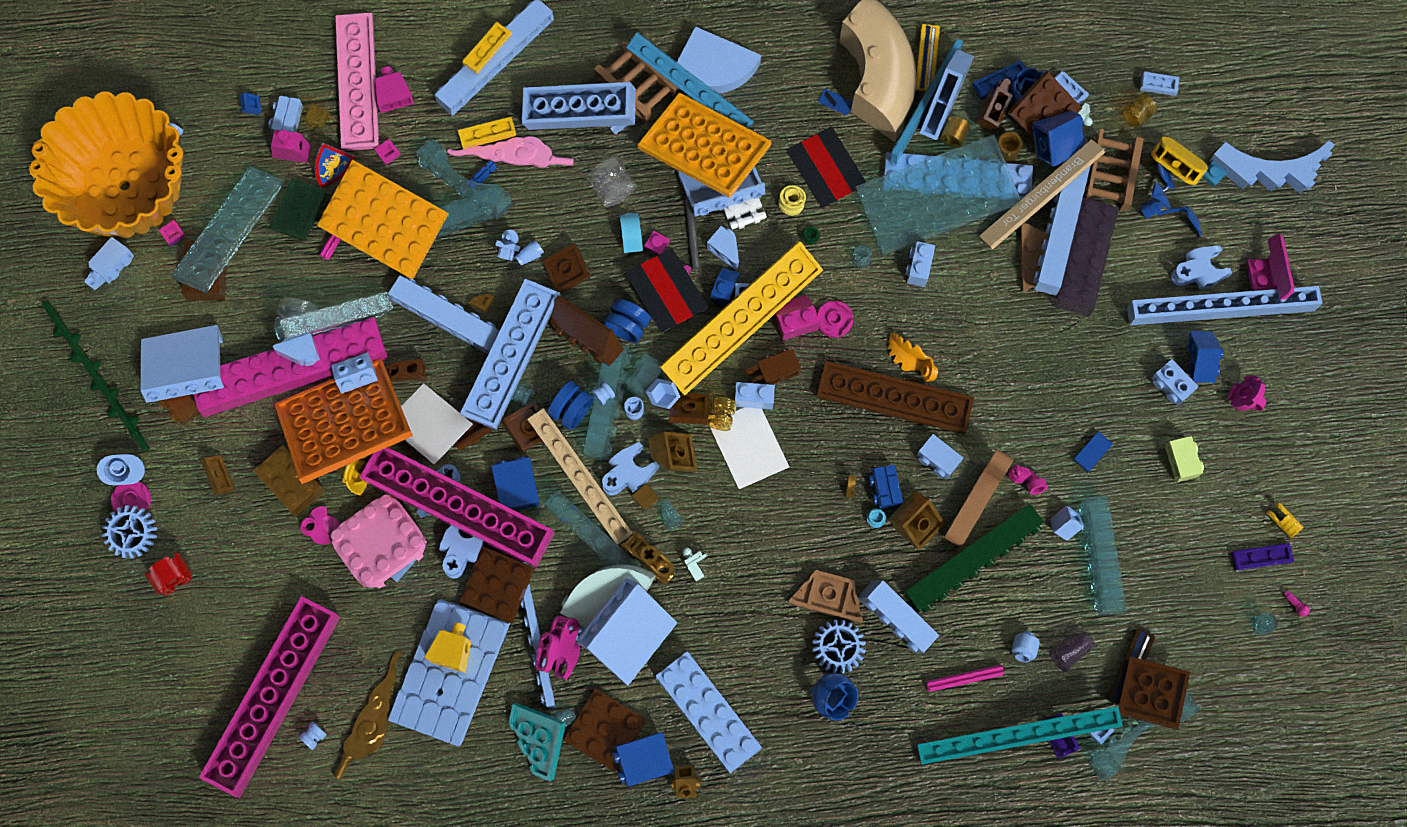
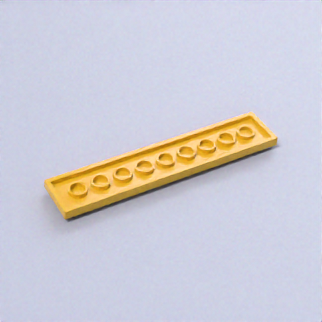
M797 241L659 366L660 369L675 384L677 389L686 395L821 273L823 269L801 241Z

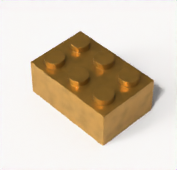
M283 445L253 470L295 517L325 492L315 479L301 484L291 453Z

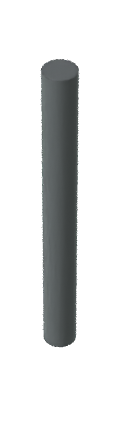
M686 198L692 269L698 270L699 258L695 218L689 200Z

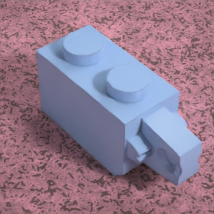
M111 237L89 261V267L92 271L84 282L93 290H96L104 282L109 284L119 276V272L125 266L131 263L134 255L127 247Z

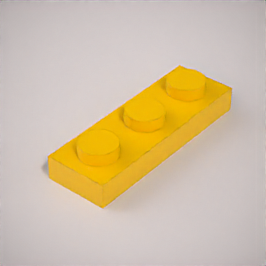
M496 22L462 61L463 65L478 75L511 37V31Z
M512 117L458 130L463 149L516 136Z

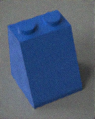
M1069 111L1033 122L1036 157L1054 167L1066 161L1080 150L1086 141L1082 130L1083 119L1081 115L1074 111Z

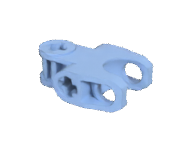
M1221 246L1201 247L1185 254L1187 262L1177 266L1171 274V280L1177 286H1185L1196 282L1199 289H1205L1226 279L1232 274L1230 268L1216 269L1210 262V258L1216 257L1222 251Z
M640 442L621 450L608 462L613 469L605 474L602 479L603 490L607 495H616L627 486L632 492H635L645 485L659 469L657 462L642 468L634 464L633 459L643 449ZM609 481H610L611 483H614V482H615V486H614V487H613V485H610V486H609V483H608V482H609Z
M450 525L439 547L440 551L447 553L442 564L446 575L454 579L459 578L463 574L468 561L476 562L484 542L475 537L463 538L460 536V530ZM456 563L457 568L451 570L449 566H453Z

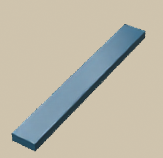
M636 32L627 45V49L698 103L748 129L750 128L754 120Z
M957 39L954 42L893 148L890 158L892 163L897 164L934 99L946 67L957 49L962 50L963 41Z

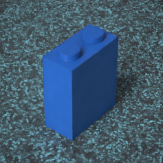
M517 457L515 461L511 462L503 460L496 462V465L492 466L500 504L514 511L541 506L530 457Z
M656 732L613 746L615 751L612 752L615 764L618 763L620 771H618L619 780L627 787L674 772L663 732Z

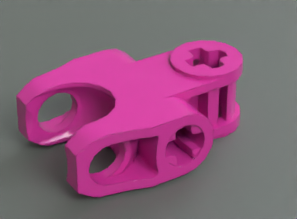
M557 616L553 620L550 633H544L540 638L535 663L536 670L548 673L556 660L555 676L568 679L580 653V645L575 642L580 628L578 620L575 618L567 619L564 616ZM546 658V663L542 667V662ZM566 664V670L562 674L563 666Z

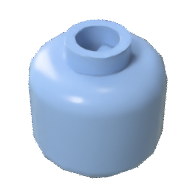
M1031 632L1019 633L1014 638L1012 653L1018 661L1030 662V660H1034L1037 657L1040 642Z

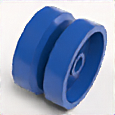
M615 299L610 307L612 313L606 314L602 324L613 330L617 337L631 343H639L643 336L642 329L647 328L651 321L650 315L639 306L627 300Z
M569 381L556 395L547 414L555 421L562 419V426L571 431L589 411L594 401V396L588 391L580 392V386L573 381Z

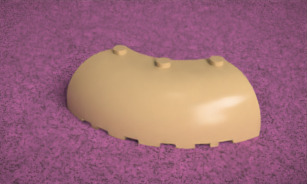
M861 0L843 21L839 43L856 58L861 75V84L854 94L851 112L896 142L906 126L914 104L917 77L915 60L907 36L894 16L877 0Z

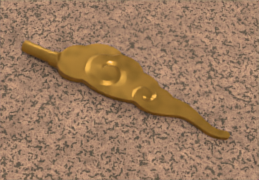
M400 651L396 652L392 657L386 678L374 688L370 694L369 703L357 717L352 734L344 742L342 760L333 777L341 780L352 759H363L368 754L380 749L384 743L385 733L389 727L387 717L390 710L389 699L391 697V689L395 683L396 662L401 656Z

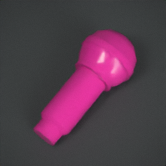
M1287 591L1284 594L1286 599L1295 607L1299 616L1305 617L1310 613L1309 606L1303 602L1301 603L1292 593Z

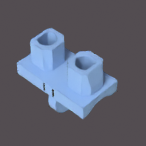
M506 230L502 235V241H496V246L500 247L499 258L513 261L515 251L520 252L521 247L515 245L519 238L515 231Z

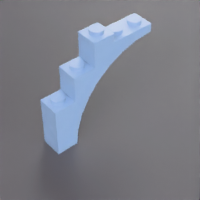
M1328 141L1320 149L1307 156L1294 160L1272 161L1249 156L1225 142L1209 162L1212 163L1214 161L1227 172L1226 176L1242 190L1247 185L1251 187L1258 180L1271 192L1276 187L1280 188L1286 182L1298 193H1301L1304 189L1308 191L1315 184L1313 179L1318 175L1315 172L1321 166L1319 162L1321 160L1326 161L1332 155L1330 150L1335 145Z

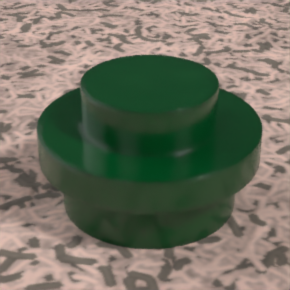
M811 226L803 229L801 233L802 241L808 245L816 244L820 238L818 229Z

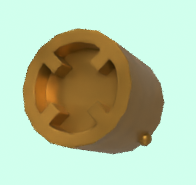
M948 117L940 140L950 147H962L970 128L969 123L960 117Z
M1012 131L1003 133L1000 136L995 148V155L1000 161L1008 163L1017 158L1022 147L1020 136Z

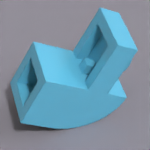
M638 213L620 215L624 253L643 251Z

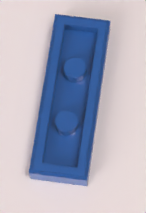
M1019 60L975 81L973 86L982 100L986 97L988 91L996 86L997 82L1009 79L1012 84L1014 77L1026 68L1022 61Z

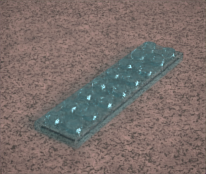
M250 166L171 274L172 279L207 293L284 185L283 180Z

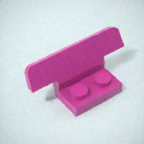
M1276 234L1268 239L1270 255L1267 259H1248L1246 266L1251 291L1278 289L1280 300H1286L1293 294L1294 284L1284 237Z

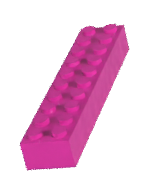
M372 317L313 336L320 360L311 366H301L278 355L274 349L221 365L220 374L224 388L194 394L198 411L203 417H207L332 377L334 375L331 365L367 352L372 362L380 358L382 360L388 359L379 326L375 318Z
M388 447L372 454L360 476L364 482L535 568L538 567L555 534L552 529Z
M302 596L300 597L199 776L200 779L234 797L240 798L341 617Z

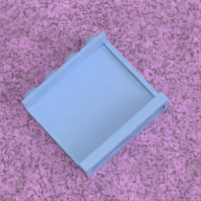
M755 167L731 198L677 170L695 217L765 195V184L761 182Z
M218 325L141 339L140 390L146 403L224 388L220 374V343H223V337Z
M626 578L576 641L613 672L617 679L629 685L677 622L639 584Z

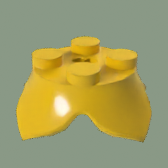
M372 454L337 470V473L342 476V483L346 484L347 488L356 495L361 496L368 483L364 482L360 476Z

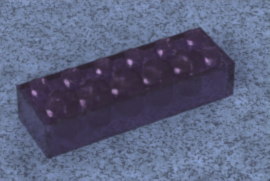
M1082 198L1061 288L1055 297L1054 307L1090 316L1094 311L1119 207Z

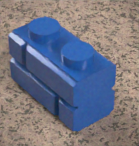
M895 465L873 468L868 478L870 486H874L875 493L872 494L874 505H878V509L881 510L901 506L903 500Z

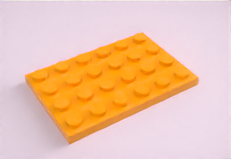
M681 93L676 96L638 143L639 150L728 198H731L771 146V140Z
M352 160L317 226L410 279H414L449 213Z

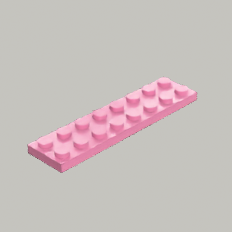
M372 13L336 15L342 151L375 149L379 146V129L375 83Z

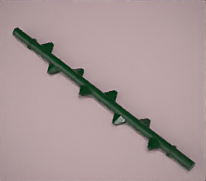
M44 301L42 306L50 316V320L56 325L53 335H63L74 351L70 361L83 364L94 380L90 389L92 391L101 390L112 408L108 413L109 418L119 417L130 432L131 438H134L143 452L148 451L150 447L141 436V432L136 429L139 417L127 416L116 400L119 392L118 388L109 389L97 371L101 362L89 361L78 345L81 337L80 333L71 334L60 319L61 316L56 313L49 301Z

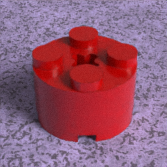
M174 553L175 557L172 559L169 556L161 559L149 568L150 573H144L157 595L164 594V596H168L175 591L174 587L179 584L185 585L192 580V572L180 553Z

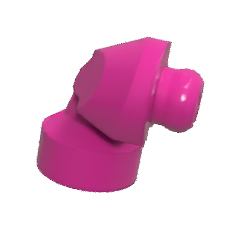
M1014 465L1009 470V478L1013 482L1024 483L1029 481L1027 489L1030 495H1038L1048 488L1045 479L1040 478L1037 474H1034V471L1028 468Z

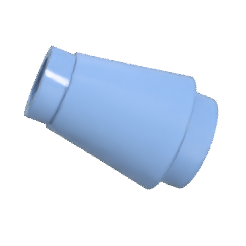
M536 240L530 241L515 257L521 265H524L541 257L544 251Z

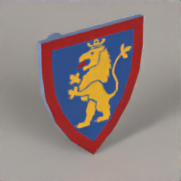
M322 143L315 159V175L320 188L339 180L346 173L355 156Z

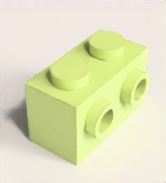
M1192 436L1169 441L1165 445L1176 482L1197 478L1203 474L1204 465L1202 460H1199L1197 454L1198 446L1193 441Z

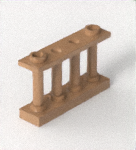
M625 41L623 42L624 54L608 68H603L599 64L594 69L595 78L601 83L629 82L643 69L650 77L636 88L635 114L647 124L651 120V108L668 93L675 98L677 96V86L627 49L628 43ZM631 58L637 65L621 80H616L612 73ZM655 81L663 87L646 104H642L638 100V97Z
M1100 129L1098 134L1093 136L1094 142L1099 146L1128 151L1130 158L1122 160L1102 155L1092 163L1083 194L1085 195L1084 202L1087 203L1091 195L1112 199L1121 203V211L1127 212L1132 204L1144 138L1136 137L1133 143L1127 144L1102 138L1104 129ZM1101 162L1123 167L1127 170V174L1121 177L1096 171L1097 163ZM1094 178L1121 184L1124 190L1119 194L1093 188Z

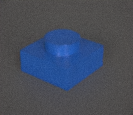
M244 92L239 95L242 112L254 115L261 113L258 95Z

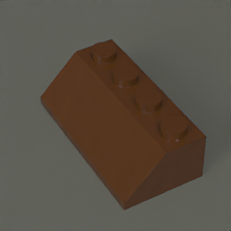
M558 295L550 320L554 327L553 332L560 338L564 336L572 346H579V349L584 354H591L599 364L604 363L610 366L624 350L613 330Z

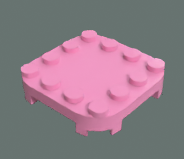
M383 495L372 501L331 533L334 549L355 579L364 588L378 587L379 589L385 586L384 581L413 560L417 559L419 562L423 557L427 543L425 536L400 502L389 495Z

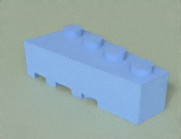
M883 580L871 581L858 595V600L885 625L889 626L898 638L907 642V647L914 653H924L939 636Z

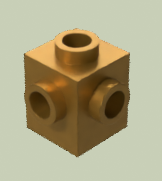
M695 765L675 766V778H671L672 790H676V799L697 797L696 789H700V776L695 774Z

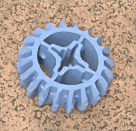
M126 505L124 510L121 507L117 508V513L111 512L110 514L113 519H105L109 525H103V529H107V533L102 534L103 537H108L104 543H111L108 548L109 551L115 550L114 554L116 556L121 554L122 558H127L128 554L130 558H135L136 554L142 556V550L148 552L149 548L147 545H154L151 538H157V535L152 534V531H156L157 527L151 526L156 521L154 519L148 520L151 514L146 513L144 515V508L138 511V506H133L131 509L129 505ZM129 516V520L126 521L124 526H117L124 517ZM137 518L143 524L144 531L138 528V521H136ZM130 529L138 534L129 535L126 531L122 530ZM116 533H119L122 536V543H124L123 545H121L118 541ZM136 537H143L137 546L130 548Z
M834 620L833 627L829 622H826L827 630L821 626L819 630L822 634L815 633L814 636L819 640H813L812 644L818 647H814L812 652H819L814 658L815 660L822 658L819 666L826 663V671L831 666L833 667V673H836L837 668H840L841 674H844V667L850 672L852 671L851 664L854 667L859 665L855 659L863 660L859 653L864 654L866 652L865 649L860 648L866 642L859 641V639L863 638V634L856 635L855 633L858 632L859 628L856 627L854 630H851V622L847 627L844 626L845 620L841 621L840 626H838L837 620ZM834 632V642L823 646L824 638ZM840 632L849 635L853 642L845 641ZM837 640L841 646H845L844 648L842 647L841 653L838 651V648L833 647L837 644ZM855 648L853 657L844 662V651ZM825 652L834 653L838 662L829 659Z

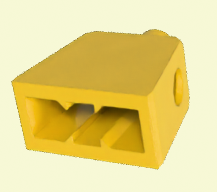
M454 622L451 632L440 630L424 659L432 664L465 673L471 647V641L462 636L466 626Z

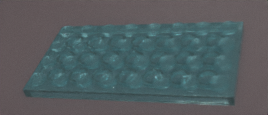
M995 135L856 186V191L882 256L914 245L917 241L922 242L1022 203Z

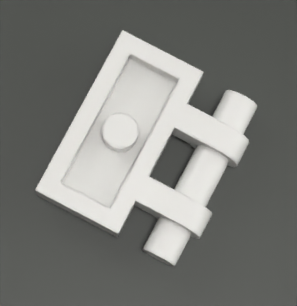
M759 198L746 200L741 204H734L723 209L727 220L735 219V221L729 223L731 230L736 228L742 229L745 225L756 224L760 220L767 218L765 211L760 213L756 211L762 209ZM750 213L751 215L745 218L741 217V215Z

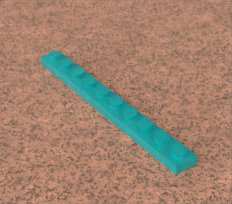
M1116 706L917 745L921 764L923 765L1123 727L1119 708Z

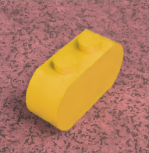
M1162 137L1151 152L1155 161L1191 185H1196L1208 170V166L1203 160L1169 137Z

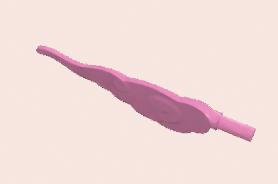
M531 136L524 138L515 137L507 142H498L485 147L475 146L459 151L447 150L448 154L452 156L475 155L487 161H503L513 165H534L540 168L555 164L570 166L574 164V158L553 156L551 149L547 145L543 144L540 139Z

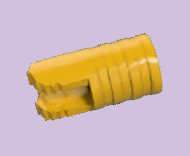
M1278 502L1275 505L1286 517L1280 521L1273 511L1268 510L1266 514L1291 539L1304 526Z

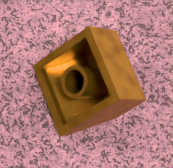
M916 491L889 517L895 529L919 551L945 525L930 499Z

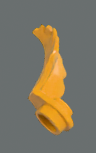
M891 333L889 335L888 343L890 344L888 350H891L889 355H896L893 360L895 364L902 363L901 369L903 371H920L923 380L926 382L936 379L938 368L934 366L933 359L924 354L920 346L915 345L912 348L911 343L908 340L904 342L903 338L898 334Z

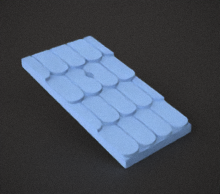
M442 599L438 600L434 606L427 628L423 632L413 662L409 666L402 688L398 692L388 721L460 746L510 623ZM454 622L466 626L462 636L471 641L465 673L432 664L424 659L440 630L451 632Z

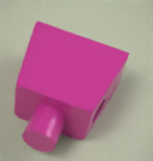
M391 67L382 68V77L375 79L377 104L380 112L383 113L413 105L414 101L411 92L401 73H393Z
M275 130L271 143L272 157L307 163L311 145L300 133Z

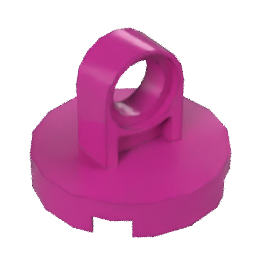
M1254 375L1243 377L1245 380L1240 384L1236 382L1229 392L1228 399L1231 401V406L1239 411H1246L1251 408L1262 411L1267 403V400L1263 397L1265 384Z

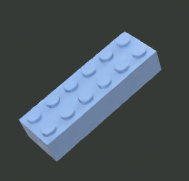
M630 82L523 88L522 124L529 130L635 125L636 89Z
M688 651L656 675V680L729 775L762 749Z

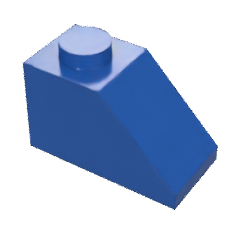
M723 267L712 290L711 302L724 307L729 304L735 291V283H738L741 273Z

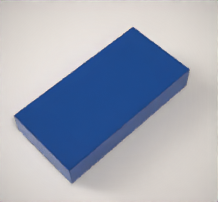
M1098 432L1073 461L1088 473L1113 443Z

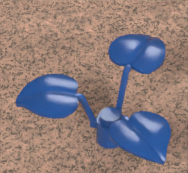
M1156 163L1155 165L1165 181V187L1162 188L1158 181L1154 182L1153 198L1140 206L1144 216L1148 219L1155 214L1160 216L1166 213L1184 211L1198 230V238L1201 237L1200 222L1189 206L1171 209L1165 191L1169 187L1172 190L1175 189L1174 181L1164 166ZM1163 205L1168 209L1161 211Z

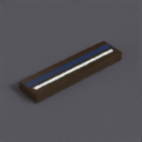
M1136 628L1106 699L1107 701L1119 706L1130 657L1146 660L1156 636Z

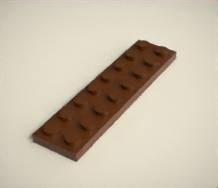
M825 361L816 397L964 435L967 432L974 401L972 396L830 361Z

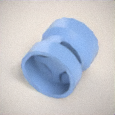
M630 397L626 400L624 409L629 419L638 420L643 416L644 405L642 400L638 397Z
M312 721L308 725L307 731L302 732L298 737L313 750L317 746V741L324 739L327 734Z

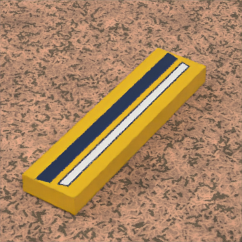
M922 24L916 92L926 93L935 77L940 26Z

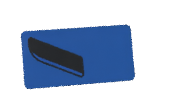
M824 89L818 103L848 115L853 101Z

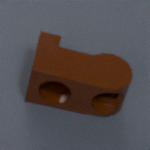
M421 359L390 363L389 378L393 382L406 380L426 381V364Z

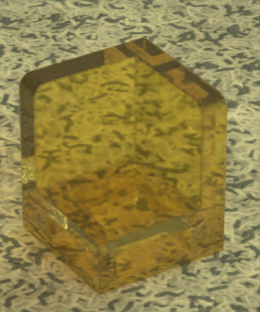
M311 104L304 121L310 130L313 129V126L323 129L325 122H331L332 117L329 110Z

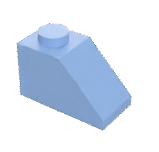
M721 226L707 242V249L734 270H737L739 258L735 234L730 229H725Z
M310 333L273 345L278 355L301 366H311L320 360L314 338Z

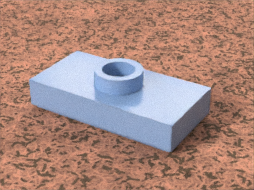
M1061 71L1055 77L1079 105L1088 97L1089 93L1064 71Z
M1143 71L1140 90L1176 96L1178 93L1179 77Z

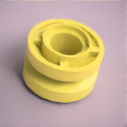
M798 186L785 187L781 191L778 202L780 210L791 216L801 213L806 201L805 192Z

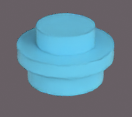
M875 508L868 512L866 520L871 527L880 528L886 521V515L881 509Z

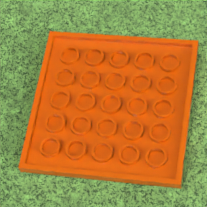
M381 358L373 361L378 378L375 382L341 394L333 378L274 404L301 484L413 436Z

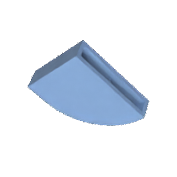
M695 27L677 63L715 92L721 94L734 90L746 83L757 71L761 63V55Z
M957 49L945 69L920 134L935 140L938 139L974 58L973 55Z

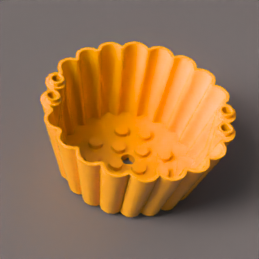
M104 91L95 95L94 99L86 96L80 97L73 103V107L59 109L56 112L55 121H50L42 127V139L36 141L32 147V154L36 159L31 162L29 172L32 177L36 178L33 183V191L36 195L43 198L44 209L47 212L56 214L62 224L110 238L116 236L130 238L135 233L141 235L147 233L151 226H159L163 222V216L172 213L173 203L180 196L183 150L179 146L178 130L173 126H169V116L164 111L155 110L150 100L139 99L136 101L135 97L128 92H122L114 96L112 93ZM124 183H130V187L127 190H121L120 187Z

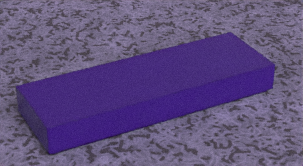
M1290 543L1231 552L1235 571L1294 562Z

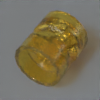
M1140 94L1134 100V103H1130L1123 109L1122 116L1130 126L1139 128L1157 112V105L1147 94Z
M714 397L710 408L713 412L709 413L708 426L721 431L731 430L733 423L731 416L735 414L737 403L729 398Z

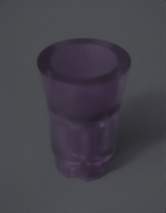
M1082 631L1064 643L1051 648L1049 653L1056 666L1063 672H1067L1095 647V643L1089 633Z

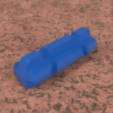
M489 160L485 167L482 166L472 176L473 178L466 181V186L471 191L477 187V184H481L490 175V172L492 173L497 168L492 160Z

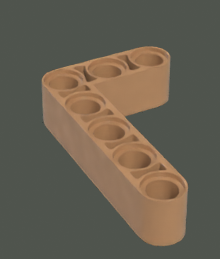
M998 449L995 451L944 536L946 540L960 548L962 547L999 482L1014 461L1012 457Z

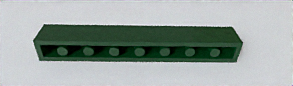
M1028 504L906 590L903 596L917 614L920 611L923 613L927 612L933 607L932 603L938 600L941 602L949 596L947 592L951 589L956 591L964 585L963 581L969 577L972 580L980 574L978 570L982 567L987 569L995 563L994 559L1000 555L1003 558L1011 552L1009 548L1013 545L1018 547L1026 541L1025 537L1031 533L1034 536L1041 531L1042 528L1040 526L1044 523L1043 519L1034 507Z

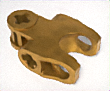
M636 531L632 533V536L626 543L621 545L644 569L656 575L655 578L659 582L667 584L674 577L672 563L655 547L648 544ZM661 568L668 569V572L663 574L660 573L659 570Z

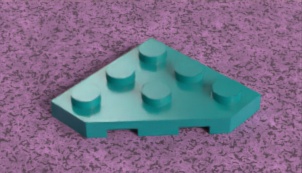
M514 703L511 708L509 725L518 736L519 741L517 742L523 755L528 757L532 774L547 781L554 780L566 722L519 703Z

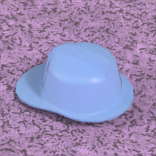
M131 454L106 456L100 460L97 466L98 477L108 485L134 484L140 481L145 473L143 462Z

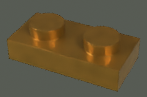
M221 455L205 457L201 460L215 495L232 493L235 490Z

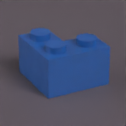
M1190 331L1187 349L1191 355L1188 374L1194 382L1216 383V377L1220 374L1219 361L1223 358V348L1220 347L1218 339H1216L1213 332Z

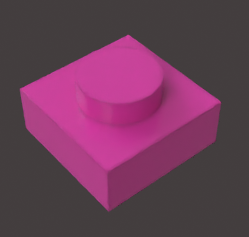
M390 139L374 149L385 165L401 155Z
M175 220L159 229V232L170 247L186 237Z
M653 231L644 248L659 255L665 251L670 243V239Z

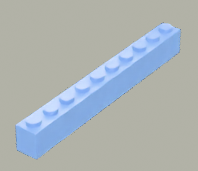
M1319 286L1294 288L1293 294L1286 300H1280L1278 289L1132 300L1127 307L1130 325L1311 312L1322 305Z

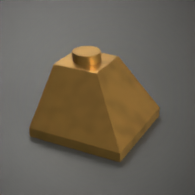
M662 432L648 438L651 457L667 470L697 471L691 434Z

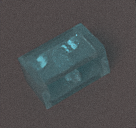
M644 353L642 359L638 358L636 361L634 374H630L626 381L627 391L648 401L649 397L646 390L657 378L660 379L663 371L659 366L663 362Z

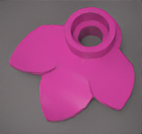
M321 506L313 509L310 516L302 520L300 530L304 535L311 537L315 543L327 545L331 543L329 534L339 527L340 522L334 517L327 516V507ZM309 524L314 525L312 530L307 529Z

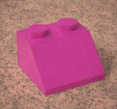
M807 295L791 299L774 314L782 341L819 329L820 322L815 307Z

